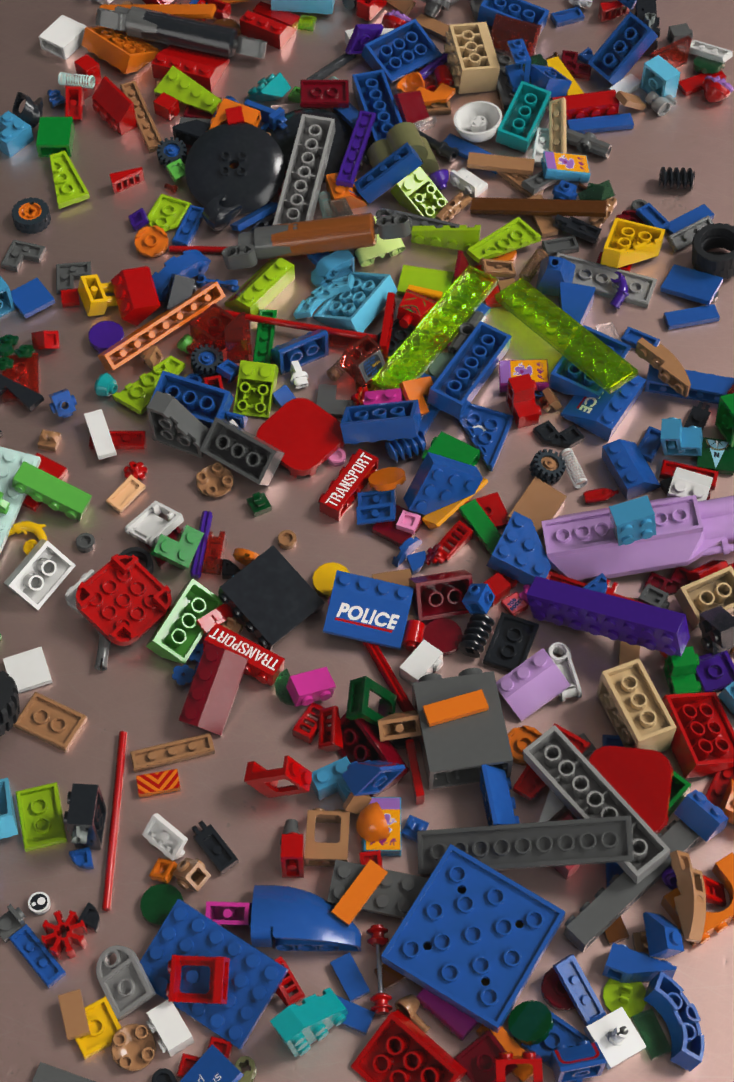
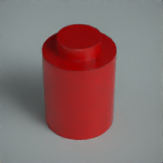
M438 66L434 71L438 87L441 83L452 87L454 81L449 66Z
M418 620L407 621L402 646L407 651L413 652L423 641L425 630L423 622Z

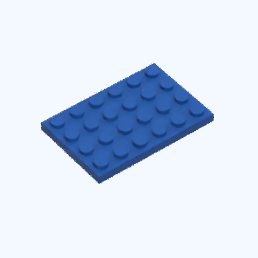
M181 899L176 901L140 960L155 993L168 1000L169 997L166 995V987L170 983L168 963L172 959V955L230 958L227 1004L173 1002V1004L225 1040L230 1041L231 1044L239 1049H242L289 970ZM185 965L182 967L180 991L182 993L206 994L209 992L210 968L208 966Z

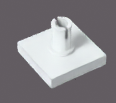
M622 1007L583 1029L591 1043L597 1042L605 1057V1066L608 1070L647 1047Z

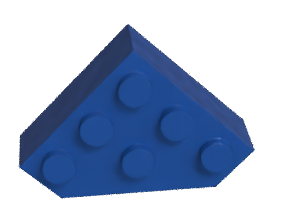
M427 452L403 499L409 511L427 515L474 495L483 478L475 466Z
M514 511L486 566L513 580H517L523 585L528 584L531 586L536 576L547 577L551 564L532 520Z

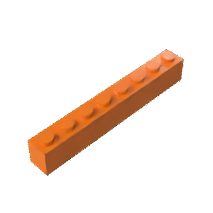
M217 281L209 282L195 291L189 299L161 313L97 356L106 371H114L226 296Z

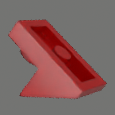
M66 86L65 117H73V120H83V106H85L83 88L81 86Z

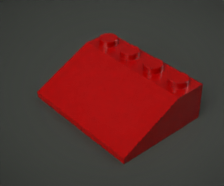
M170 45L158 52L152 61L153 78L162 80L170 68L174 66L212 93L228 66L230 59Z
M716 692L665 695L662 701L677 727L671 748L684 777H703L734 767V730Z
M400 1010L390 1012L351 1065L367 1082H460L467 1072L461 1064Z

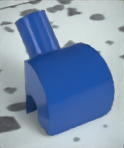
M60 90L47 91L51 108L65 103V98L61 95Z

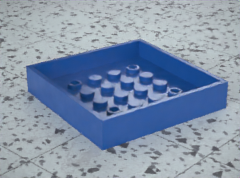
M450 844L383 951L381 960L382 963L498 1034L563 922L566 912ZM465 888L466 892L460 894L458 889ZM517 922H522L524 926L522 928H517L515 924ZM430 944L432 947L430 950H425L423 946ZM483 979H488L490 984L484 986L482 985L481 981Z

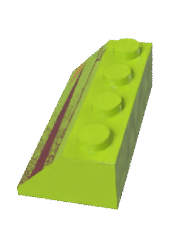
M282 257L268 260L224 303L225 306L235 312L258 315L259 309L264 310L295 279L294 264Z

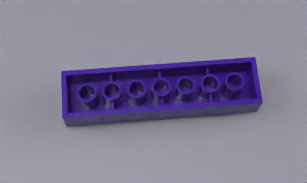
M538 576L535 577L526 594L533 618L539 621H548L558 626L563 625L577 631H586L592 635L605 636L611 640H620L630 645H638L649 650L665 652L671 656L681 657L690 639L686 614Z

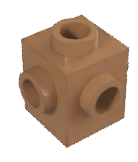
M187 857L179 862L177 869L172 873L178 879L176 883L182 889H190L196 892L212 876L205 869L206 866L202 861L197 858L194 860Z

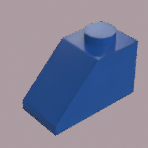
M649 912L643 913L650 957L667 959L684 952L681 929L663 915Z

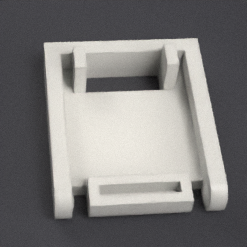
M155 500L125 527V532L153 547L157 536L160 534L168 536L184 519L181 513ZM161 513L167 515L168 521L159 517Z

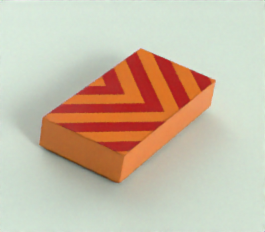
M178 769L136 776L139 798L181 790Z

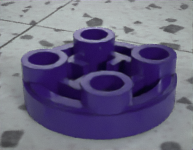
M114 321L98 322L92 326L88 334L90 345L99 354L125 337L123 328Z

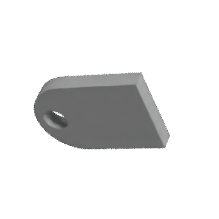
M115 945L107 948L100 955L96 965L97 979L117 1019L122 1020L156 995L136 953L132 949ZM115 953L117 960L111 965L109 959Z

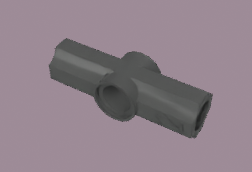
M566 128L567 143L576 146L579 152L583 154L592 152L608 158L612 150L611 144L598 140L591 132L582 134Z
M472 312L467 321L460 325L458 334L448 347L449 353L456 354L480 321L486 322V317L482 312Z

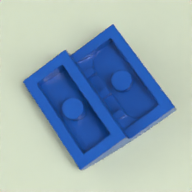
M374 490L358 493V507H356L357 525L395 521L396 490Z

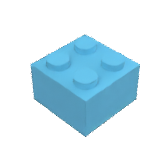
M657 55L644 63L640 88L647 94L655 91L659 97L671 95L675 98L681 72Z

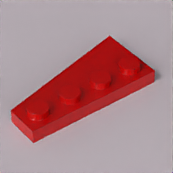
M554 723L582 754L590 747L591 743ZM527 765L513 786L512 791L531 801L547 785Z

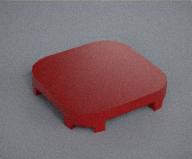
M296 398L288 401L259 427L256 435L257 438L285 453L280 464L290 471V475L295 478L297 475H310V477L315 475L316 469L339 448L343 449L345 446L340 426L341 422L306 398Z
M116 554L111 557L110 562L86 582L80 583L75 602L79 612L104 637L115 645L127 646L138 641L165 617L170 609L172 597L169 587L167 585L164 587L139 563L138 557L135 555L118 556Z
M602 746L596 749L590 756L589 762L656 834L667 826L669 820L668 810L674 772L668 758L661 752L649 749L620 746Z

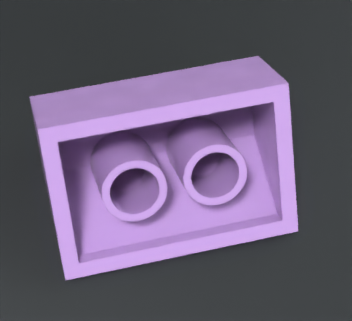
M544 648L496 682L497 689L521 721L571 686Z

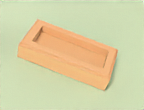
M130 475L110 495L106 503L121 514L145 489V485L133 475Z

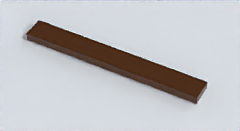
M472 197L470 212L471 214L557 216L559 214L561 216L606 217L607 201Z

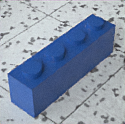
M407 142L355 181L354 185L358 193L370 204L423 163L417 152Z

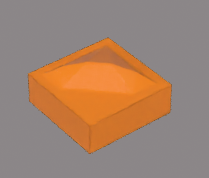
M158 858L149 877L152 880L169 884L173 877L172 873L177 869L178 864L175 861Z

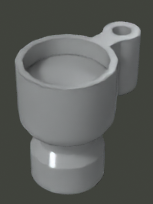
M655 91L648 93L645 101L652 105V110L659 116L665 115L670 107L677 104V100L671 95L659 97Z

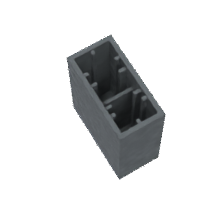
M468 668L461 671L458 676L442 678V675L432 673L422 676L418 682L413 683L412 704L414 710L419 715L421 729L419 741L429 790L477 783L480 780L481 765L485 764L505 770L506 777H511L513 757L494 671L483 673L479 668ZM482 689L489 710L429 727L423 711L424 705Z

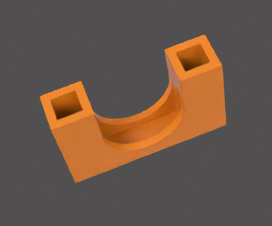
M223 98L222 102L217 106L215 117H212L209 130L216 126L227 124L225 109L237 106L242 107L245 124L258 127L262 118L260 110ZM232 163L230 168L235 169L239 164Z
M733 852L716 862L712 869L714 875L728 892L730 899L729 907L721 912L706 911L705 926L701 942H699L700 945L711 938L710 935L715 931L720 933L728 927L727 923L734 920ZM675 888L663 896L660 904L677 927L681 929L674 897L681 895L678 888ZM689 941V943H690L692 946H694L695 944H697V943H695V942Z

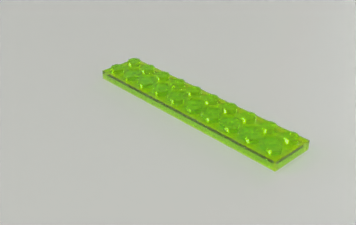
M468 265L372 379V384L384 390L400 388L399 384L403 381L421 378L459 332L460 326L468 321L498 285L499 279Z
M520 278L495 294V300L609 394L638 376V370L525 279Z

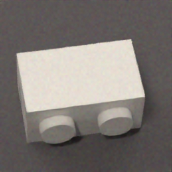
M423 640L399 667V677L413 686V683L418 682L422 676L432 674L442 667L443 652L426 640Z
M166 1000L147 1012L149 1020L146 1023L152 1034L157 1032L160 1038L157 1040V1043L163 1053L168 1051L170 1057L194 1043L193 1036L173 1002Z

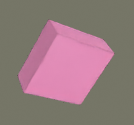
M403 510L396 524V529L415 534L421 520V515Z

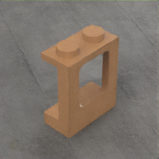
M321 808L308 810L305 866L334 867L336 860L348 862L350 812H346L343 809L325 811ZM315 823H341L340 841L338 843L316 842L314 840Z

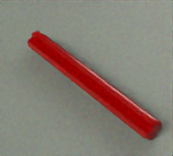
M363 642L390 691L397 695L396 701L402 712L414 710L413 705L379 646Z

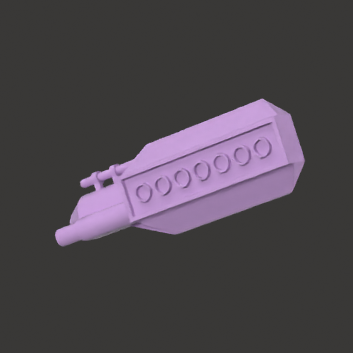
M696 495L650 500L655 513L656 535L649 539L634 541L629 545L618 546L611 528L609 508L562 515L555 519L541 521L551 569L563 576L585 583L591 582L601 573L604 574L606 579L687 566L702 556L720 553L724 555L730 554V552L734 551V495L698 502Z

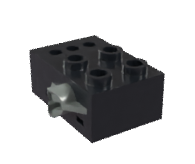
M637 0L634 15L649 26L658 35L657 38H659L660 28L657 27H659L660 19L657 17L656 0ZM655 40L642 56L653 57L654 50L658 48V40Z
M73 784L72 791H68L67 795L69 810L65 811L64 824L67 825V832L72 837L71 843H74L77 849L90 847V849L101 850L107 808L99 785Z

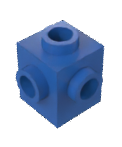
M561 180L553 188V199L576 200L578 193H576L577 185Z
M63 389L49 395L52 402L49 406L53 414L56 413L59 417L67 418L73 415L72 412L76 411V399L74 395H70L68 389Z
M487 583L470 584L462 602L470 614H487L495 599V595Z

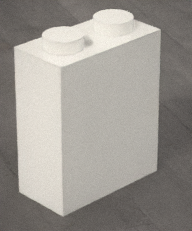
M61 15L39 36L41 49L67 60L81 46L85 27L87 26Z

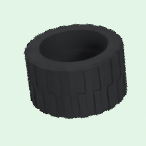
M713 223L697 231L692 241V265L694 270L722 277L723 279H729L734 276V226L726 223ZM713 248H724L731 252L725 255H712L706 251Z

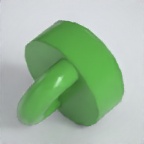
M189 334L184 335L177 343V348L187 354L192 353L195 349L193 338Z

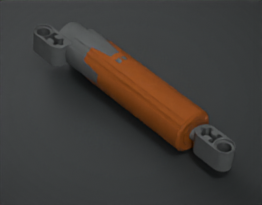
M371 213L256 227L254 231L239 233L238 245L226 247L222 251V255L227 269H244L254 267L258 263L257 259L262 260L371 247L377 243V234H379L381 239L388 240L407 237L412 231L409 217L406 214L382 216L376 220V223Z

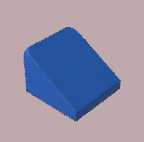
M286 385L272 394L273 403L279 408L288 401L296 399Z
M226 412L227 421L233 419L240 428H245L248 417Z

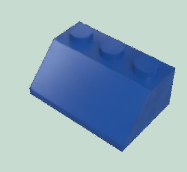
M317 329L272 348L271 358L273 363L278 366L280 374L283 375L290 372L291 361L298 360L302 367L328 356L327 330Z
M618 439L602 446V459L626 501L661 487L635 442Z
M486 764L481 765L479 784L488 826L520 824L519 817L514 815L513 809H516L514 796H510L509 790H512L510 777H506L505 770Z

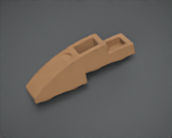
M644 338L639 339L635 353L650 363L652 367L659 370L658 378L662 382L668 384L677 393L686 398L689 394L691 383L678 359L662 344L655 347Z
M676 850L670 853L671 866L677 878V888L681 895L674 897L675 911L679 916L681 933L685 940L698 943L701 942L706 919L704 879L702 871L692 867L689 854Z

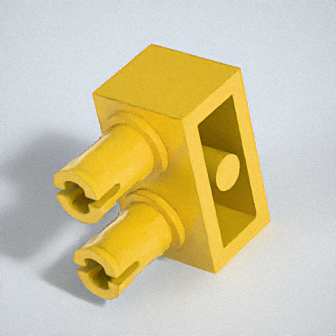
M97 274L80 276L78 293L88 316L105 315L107 307L118 306L115 295H105V293H114L111 282L101 283Z

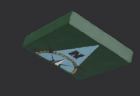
M703 437L702 456H697L696 467L718 471L720 474L734 475V447H731L726 440Z

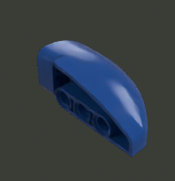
M254 885L250 930L253 947H272L273 940H275V948L280 951L361 952V933L353 922L348 926L334 916L331 911L335 906L327 903V900L316 894L289 886Z

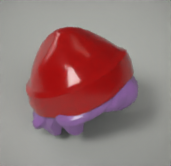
M392 10L384 15L382 24L384 28L396 29L411 21V18L401 14L399 11L395 12V10Z
M706 76L702 84L706 100L712 103L727 99L734 90L732 85L727 83L724 78L720 79V76L715 78Z

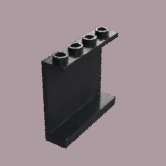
M274 545L221 585L218 591V597L221 602L230 606L233 615L237 619H241L245 623L246 630L251 634L253 633L258 638V643L269 651L273 649L274 644L312 613H318L325 603Z

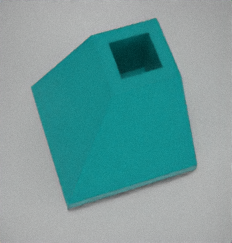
M281 72L275 75L272 73L266 79L264 77L257 82L258 86L251 88L247 92L249 95L244 99L245 101L247 99L251 101H275L282 98L291 89V86Z

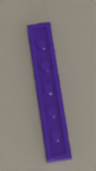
M360 110L336 179V185L353 187L376 113Z

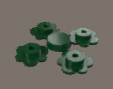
M11 334L1 337L0 356L4 357L0 358V370L4 371L14 366V360L7 357L13 353L18 355L19 358L31 357L35 353L33 346L21 345L14 351L13 346L18 344L19 337Z

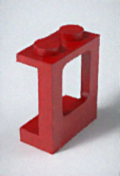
M287 755L284 757L283 768L266 770L255 761L247 762L244 782L267 798L309 792L312 772ZM283 779L289 780L294 784L277 787L278 780Z
M172 955V959L168 963V973L170 974V983L166 987V995L169 997L168 1001L227 1004L230 958ZM183 966H208L210 968L208 993L196 994L182 993L180 991L181 969Z
M501 1052L499 1056L494 1057L496 1082H506L505 1067L508 1064H531L533 1067V1082H543L542 1058L540 1055H536V1052H522V1056H513L512 1052Z

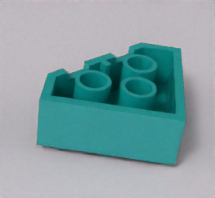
M330 987L323 990L322 996H316V994L302 1000V1005L300 1006L295 1003L291 1004L270 1020L280 1038L295 1057L307 1053L313 1042L324 1039L329 1034L328 1030L334 1025H341L347 1019L346 1015L349 1013L346 1007Z

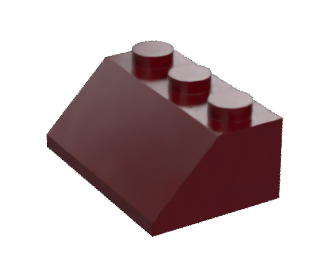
M458 570L409 578V587L414 588L411 601L418 621L469 613L462 600L470 584H473L472 574L466 570Z

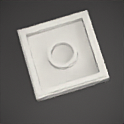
M42 647L3 658L6 672L14 679L18 694L53 683Z

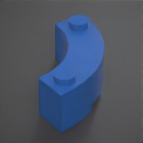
M194 249L183 251V255L177 258L173 256L164 263L165 267L159 273L155 272L152 275L159 301L165 302L171 274L188 278L201 274L204 275L209 268L211 260L200 251Z
M660 971L650 981L643 1000L658 1011L668 1027L672 1042L670 1061L690 1072L702 1062L705 1040L699 1024L701 1019L694 1004H690L682 993L684 991L683 988L671 977Z

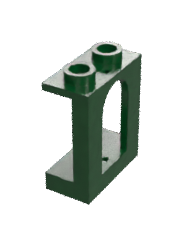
M367 676L350 680L346 718L351 721L363 718L378 728L377 720L395 713L397 695ZM370 691L381 697L379 699L378 713L368 707Z

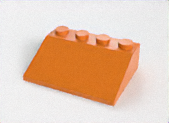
M101 26L85 27L81 44L87 48V51L98 55V58L109 62V65L118 68L124 74L137 72L154 60L157 53L161 51L143 39L129 37L126 32Z

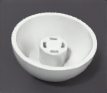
M475 101L465 104L454 115V125L457 132L464 139L476 143L487 141L495 136L502 122L500 108L487 101Z

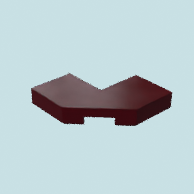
M563 50L561 61L572 77L590 80L592 67L589 64L577 63L578 52Z
M676 567L670 580L651 572L643 590L647 584H650L669 595L676 594L681 587L691 583L692 580H687L686 573L690 570Z

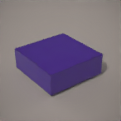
M143 208L128 216L135 231L150 223Z

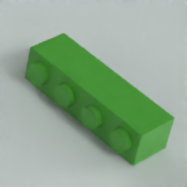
M23 461L12 481V487L17 492L25 493L31 496L33 500L43 502L52 510H59L73 520H81L92 498V495Z

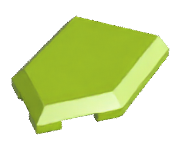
M161 194L147 215L150 227L158 226L165 232L177 228L191 203Z

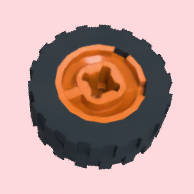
M24 198L13 206V222L17 230L22 233L36 234L42 232L50 224L49 207L42 199Z

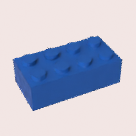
M483 0L479 8L477 21L487 22V25L535 43L546 26L549 10L524 0Z
M629 12L589 60L588 64L614 85L624 78L656 40L658 35L632 12Z
M162 371L152 395L153 398L156 391L170 394L207 428L211 427L215 417L226 420V412H229L234 400L230 391L166 371Z
M418 400L346 407L340 426L344 444L374 443L380 440L393 441L395 439H412L417 437L422 418Z

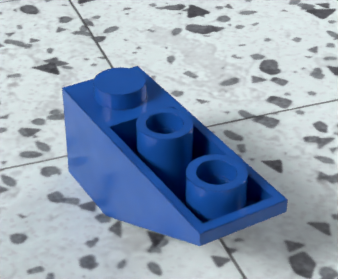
M613 943L602 975L621 983L651 981L660 971L673 979L677 967L668 961L652 958L647 953L629 949L626 945Z

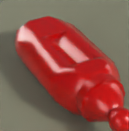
M599 488L583 493L585 504L607 501L615 494H619V490Z

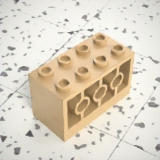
M487 22L450 24L446 32L447 43L444 44V52L448 53L447 62L451 66L450 71L452 76H454V87L457 88L458 94L496 91L500 65Z
M638 658L602 671L597 696L623 746L658 752L668 750L677 727L641 660Z

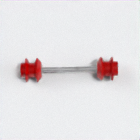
M375 924L366 931L367 934L371 935L367 943L376 947L378 993L370 997V1001L375 1002V1006L371 1007L370 1010L375 1012V1015L383 1016L389 1014L388 1011L393 1009L392 1006L388 1005V1001L392 1000V996L383 993L380 947L388 943L389 939L384 937V934L388 933V929L384 928L381 924Z

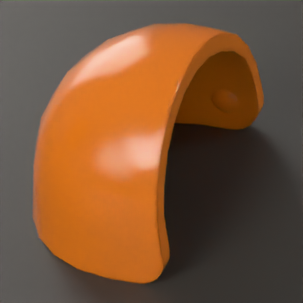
M419 72L409 73L397 82L396 89L398 93L416 91L420 86L425 88L424 79Z
M378 802L364 807L356 821V830L359 836L370 842L381 841L390 836L385 816Z

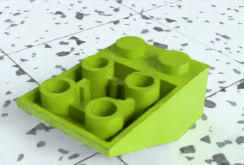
M418 167L398 182L390 191L399 204L412 214L433 219L436 218L442 207L448 203L447 199L421 167Z
M240 360L233 413L269 418L273 403L272 394L276 390L279 372L276 364Z

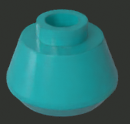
M109 373L101 374L94 386L98 396H111L118 389L116 380Z

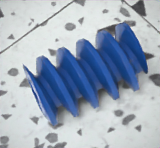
M419 430L417 437L412 439L401 438L398 441L395 439L391 441V444L385 442V448L389 458L398 463V457L404 461L405 454L412 458V452L416 456H419V450L423 453L426 448V441L422 431Z

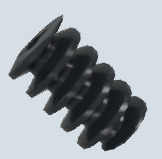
M661 167L659 186L663 183L664 188H666L667 184L670 185V188H673L674 184H676L677 189H679L680 185L683 184V188L686 189L689 184L690 189H693L695 171L692 172L691 168H688L687 172L685 168H681L679 172L678 167H675L673 171L671 167H668L667 171L665 167Z
M473 614L459 643V650L466 656L479 658V653L484 651L483 646L486 645V640L489 638L488 633L492 631L491 627L495 624L494 620L483 614Z

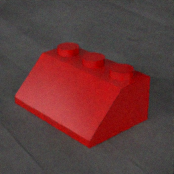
M249 10L239 19L241 35L266 41L267 45L280 50L296 32V28Z
M106 76L103 77L92 96V107L96 113L102 116L105 122L111 125L114 131H117L122 136L137 127L134 103Z
M148 266L122 270L111 279L123 320L138 326L161 307Z

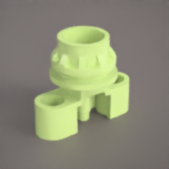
M377 234L375 246L358 248L354 253L361 267H366L374 264L376 257L380 256L383 258L386 253H389L390 257L403 252L406 247L401 238L383 240Z

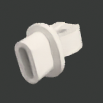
M569 0L573 6L581 8L585 6L591 7L592 5L591 0Z
M298 360L291 361V384H294L296 389L308 387V374L302 371Z

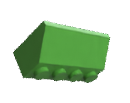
M192 578L185 584L146 647L161 658L185 664L204 634L196 621L223 603L217 595Z

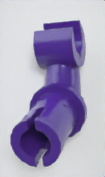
M617 271L614 273L619 276L618 279L614 280L611 278V281L619 286V288H617L618 291L609 304L619 309L629 294L625 276Z

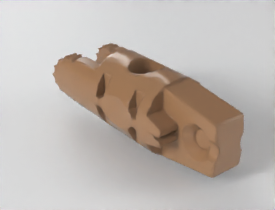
M459 192L442 207L436 215V219L447 222L452 220L472 201V197L465 196L463 198L464 194Z
M608 196L603 200L607 201L606 217H590L589 222L591 225L598 228L601 227L616 207V198Z

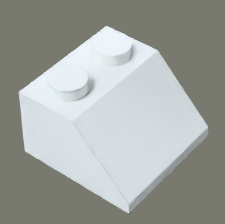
M676 467L667 497L696 495L697 502L707 500L713 477Z

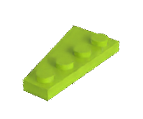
M174 66L170 68L154 89L155 94L161 95L164 92L178 99L182 104L193 106L212 115L217 110L218 104L222 102L221 99Z
M66 151L50 155L58 208L61 209L89 199V192Z
M518 216L469 247L467 254L479 263L481 259H492L541 241V235Z
M434 225L413 226L411 243L467 251L469 247L480 241L481 225H475V227L460 225L459 228H450V225H443L441 228H436Z
M170 355L154 366L152 371L139 376V380L133 384H127L121 392L114 393L112 395L113 400L142 416L147 410L146 407L152 398L162 371L179 375L186 368L185 363Z

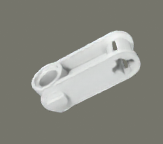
M555 642L545 651L571 685L558 695L561 702H564L565 699L572 697L581 698V686L572 662L570 649L561 642ZM554 654H560L562 657H555Z

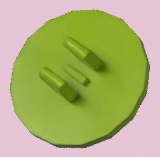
M609 979L603 989V1001L610 1013L622 1007L627 1016L633 1018L639 1015L647 1004L643 1000L646 989L641 982L621 983Z

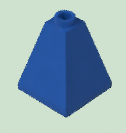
M548 256L542 259L535 293L559 297L560 282H573L576 265L560 257Z
M560 282L558 301L562 332L569 336L577 334L593 306L596 287Z

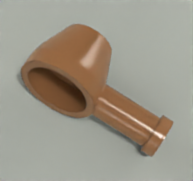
M410 994L398 999L395 1002L396 1010H400L423 1032L427 1033L431 1027L427 1026L416 1013L420 1006L418 998Z

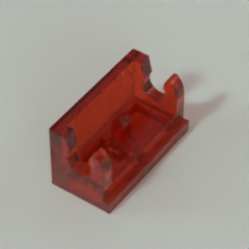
M212 531L209 532L202 573L221 575L222 562L227 545L225 531H220L219 537L214 536Z

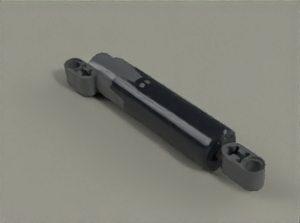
M117 6L115 10L97 8L95 25L126 32L129 37L232 58L235 50L238 54L265 58L266 41L238 36L237 29L233 27L132 6L130 9Z

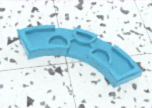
M349 275L332 280V283L326 287L321 285L310 293V297L300 302L294 312L295 319L312 317L314 311L327 299L337 294L351 291L355 281L354 276Z

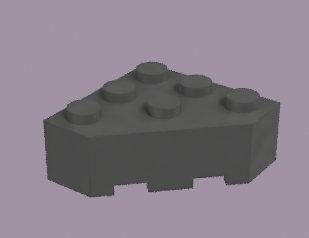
M156 391L146 407L152 439L202 458L205 453L199 450L209 429L173 396Z

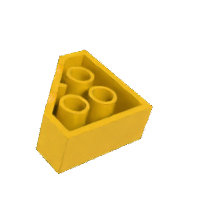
M615 217L603 248L601 264L620 268L658 256L662 247L665 229Z

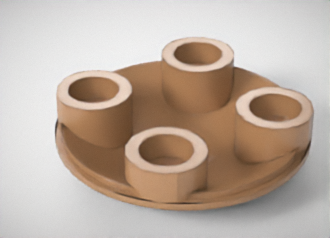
M216 462L197 473L196 483L202 494L208 497H221L231 490L234 478L232 472L227 467Z
M126 1025L116 1032L111 1042V1054L115 1063L128 1071H137L145 1068L151 1063L156 1053L155 1037L145 1025Z

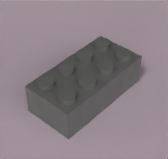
M215 417L199 450L257 484L269 486L285 454L283 451L231 422Z

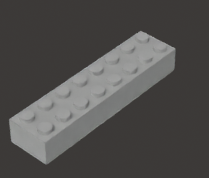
M302 114L273 225L313 220L335 135V119Z
M556 725L523 750L524 761L577 819L631 816L634 861L617 863L636 884L640 883L670 858V848Z

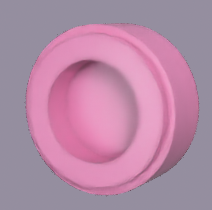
M339 448L327 459L328 463L336 467L343 465L346 461L345 451Z

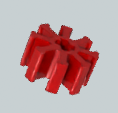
M59 910L53 913L58 924L53 925L45 920L42 926L48 935H42L41 938L47 949L50 947L53 957L60 959V954L63 948L66 947L65 951L68 958L72 959L76 957V954L71 945L76 944L85 949L87 942L82 934H88L83 920L79 923L77 922L78 916L76 912L70 910L66 922H63L64 917Z

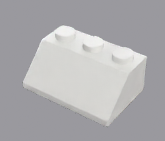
M41 539L6 579L4 584L35 609L39 610L76 565L49 541Z

